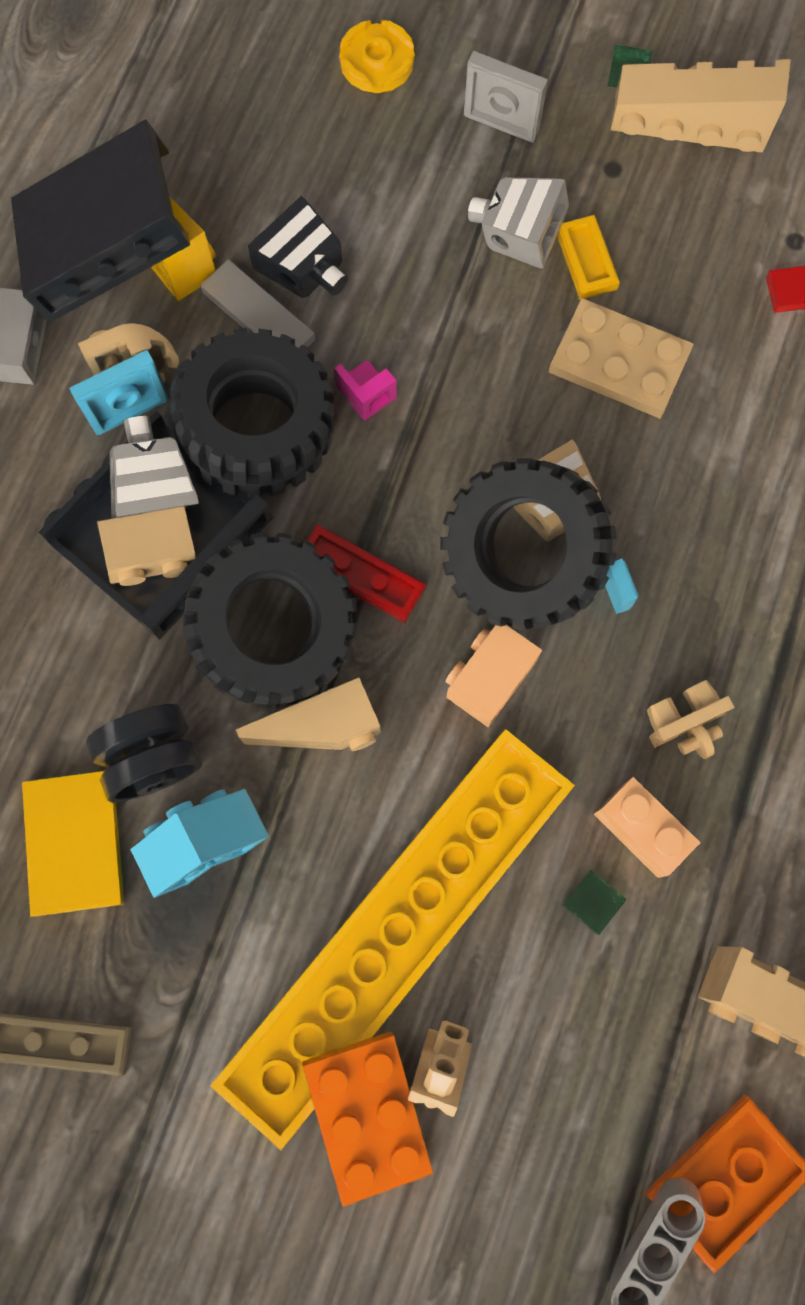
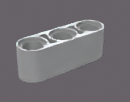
M671 1178L665 1181L659 1188L612 1272L611 1305H661L703 1231L706 1222L701 1195L691 1181L684 1178ZM678 1200H685L694 1206L693 1210L685 1216L674 1215L668 1208L673 1202ZM660 1243L665 1245L669 1252L661 1258H653L644 1250L651 1244ZM627 1287H637L645 1294L640 1299L630 1300L625 1298L621 1292Z

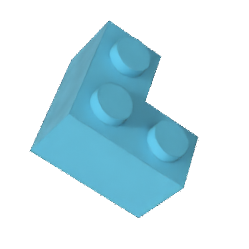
M225 789L216 791L200 801L201 804L193 806L191 801L183 802L166 812L168 819L157 822L143 831L145 838L130 850L154 898L189 884L211 867L247 853L269 837L245 789L228 795Z

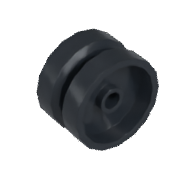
M177 704L151 706L129 713L101 726L88 736L86 745L93 763L98 766L108 767L100 778L107 801L111 803L124 802L155 793L188 778L202 767L203 763L195 744L192 741L180 740L188 730V725L181 708Z

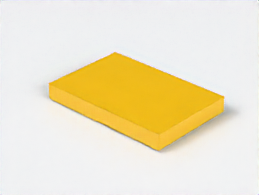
M104 771L22 782L30 917L124 905L116 802L111 803L107 801L100 778Z

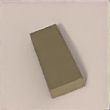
M0 1012V1062L123 1076L126 1073L132 1026Z

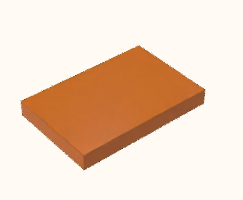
M744 1094L644 1193L653 1201L659 1188L665 1181L671 1178L687 1179L697 1187L701 1195L706 1222L692 1249L715 1274L805 1183V1159L750 1097ZM678 1200L673 1202L668 1210L674 1215L685 1216L693 1210L694 1206L685 1200Z

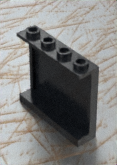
M146 119L11 197L23 297L49 323L190 246L188 233L173 215L161 157L167 155L169 150Z
M156 411L150 417L154 440L174 437L176 440L175 433L165 425L161 414ZM109 453L105 457L102 467L91 478L83 480L76 487L73 497L61 509H56L48 515L44 521V527L38 533L52 548L160 640L184 615L188 591L205 562L215 552L218 553L223 550L226 544L238 538L240 541L249 539L251 534L260 533L273 519L269 504L257 494L252 498H248L246 491L238 490L237 495H231L223 492V487L220 483H217L215 487H211L202 481L201 472H193L186 464L184 454L181 453L199 504L191 508H185L195 551V559L178 577L166 578L163 574L145 577L146 580L137 585L122 586L120 583L111 584L97 521L112 519Z

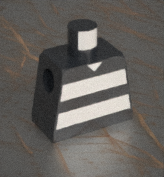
M302 196L248 245L252 268L301 298L308 297L319 285L335 296L347 284L348 276L338 268L342 263L341 243L338 237Z

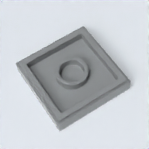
M473 51L467 64L464 116L534 143L540 130L548 79Z

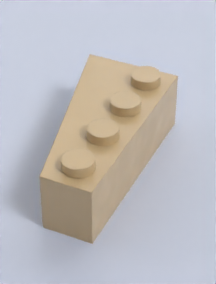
M791 59L776 60L775 67H755V60L738 61L737 68H713V62H697V65L689 69H677L675 63L625 64L622 66L616 90L610 130L624 132L628 135L639 134L660 137L665 140L700 143L704 146H721L745 152L756 151L763 153L787 100Z

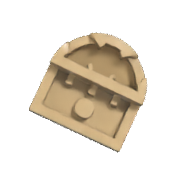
M128 323L109 330H100L93 333L88 339L78 343L94 375L145 350H148L163 384L166 381L164 372L169 367L177 368L179 364V358L171 343L159 332L141 324Z

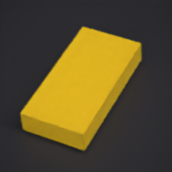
M595 214L562 223L557 238L579 299H586L618 290L620 282Z

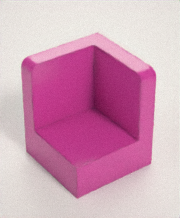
M364 361L350 372H347L342 364L333 368L336 387L364 421L397 399L396 379L387 368L378 373L369 361Z

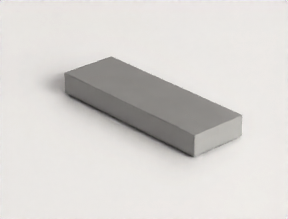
M229 259L200 285L202 293L241 327L247 328L248 333H258L259 328L272 330V336L280 338L281 334H285L294 338L295 346L298 348L301 345L308 348L316 340L315 333Z

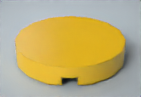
M371 20L362 21L350 28L341 40L339 61L342 73L351 85L362 91L373 93L392 91L404 84L413 71L415 53L412 38L403 27L391 21L381 20V24H371Z

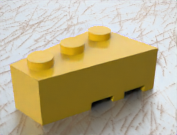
M170 197L173 215L188 233L190 246L155 264L151 268L179 302L200 288V285L215 272L213 259L216 258V254L206 239L204 230Z

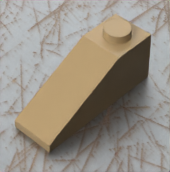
M357 678L236 729V732L245 745L342 750L350 746L351 751H357L376 742L374 736L381 733V728L360 678Z

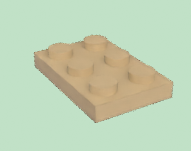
M581 298L550 364L549 373L661 419L694 344Z

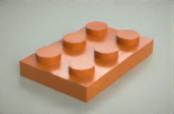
M391 1031L301 1062L342 1207L433 1174L414 1104L408 1101L410 1090L396 1041Z

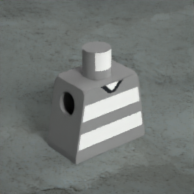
M505 177L499 181L492 200L479 197L472 198L468 209V219L470 222L482 224L487 246L491 250L532 266L544 268L569 208L565 180Z
M137 416L123 420L128 444L116 445L110 450L112 519L181 506L191 508L199 504L197 494L175 438L168 437L154 440L149 416Z

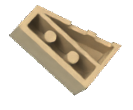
M717 946L698 994V998L710 1003L708 1012L731 1023H735L737 1016L753 1023L752 1033L778 1044L780 1037H783L797 1044L794 1052L805 1058V982L790 976V971L778 965L771 967L752 958L754 953L743 947Z

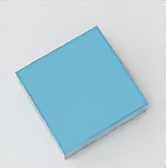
M623 559L615 561L614 565L609 567L606 575L609 577V580L605 585L616 614L630 610L639 596L626 562Z

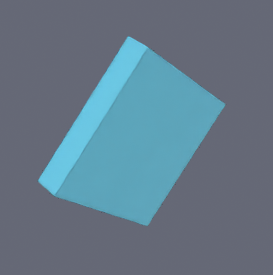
M148 350L69 388L96 435H101L123 424V420L137 417L170 399Z

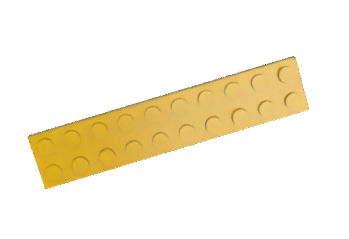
M505 729L210 1086L276 1147L282 1150L314 1110L301 1062L374 1036L575 785Z

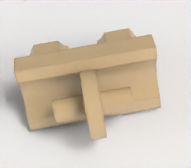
M705 680L683 692L693 713L681 718L671 697L647 709L651 725L655 731L649 736L654 748L688 733L689 738L678 743V748L683 755L694 750L703 759L714 755L715 751L712 742L723 737V732L718 725L707 730L703 725L725 715V712L735 707L729 696L720 699L710 683Z
M442 1021L439 1031L428 1029L408 1101L424 1103L426 1107L431 1109L438 1107L446 1115L454 1117L458 1108L472 1043L466 1042L469 1032L467 1028L448 1021Z

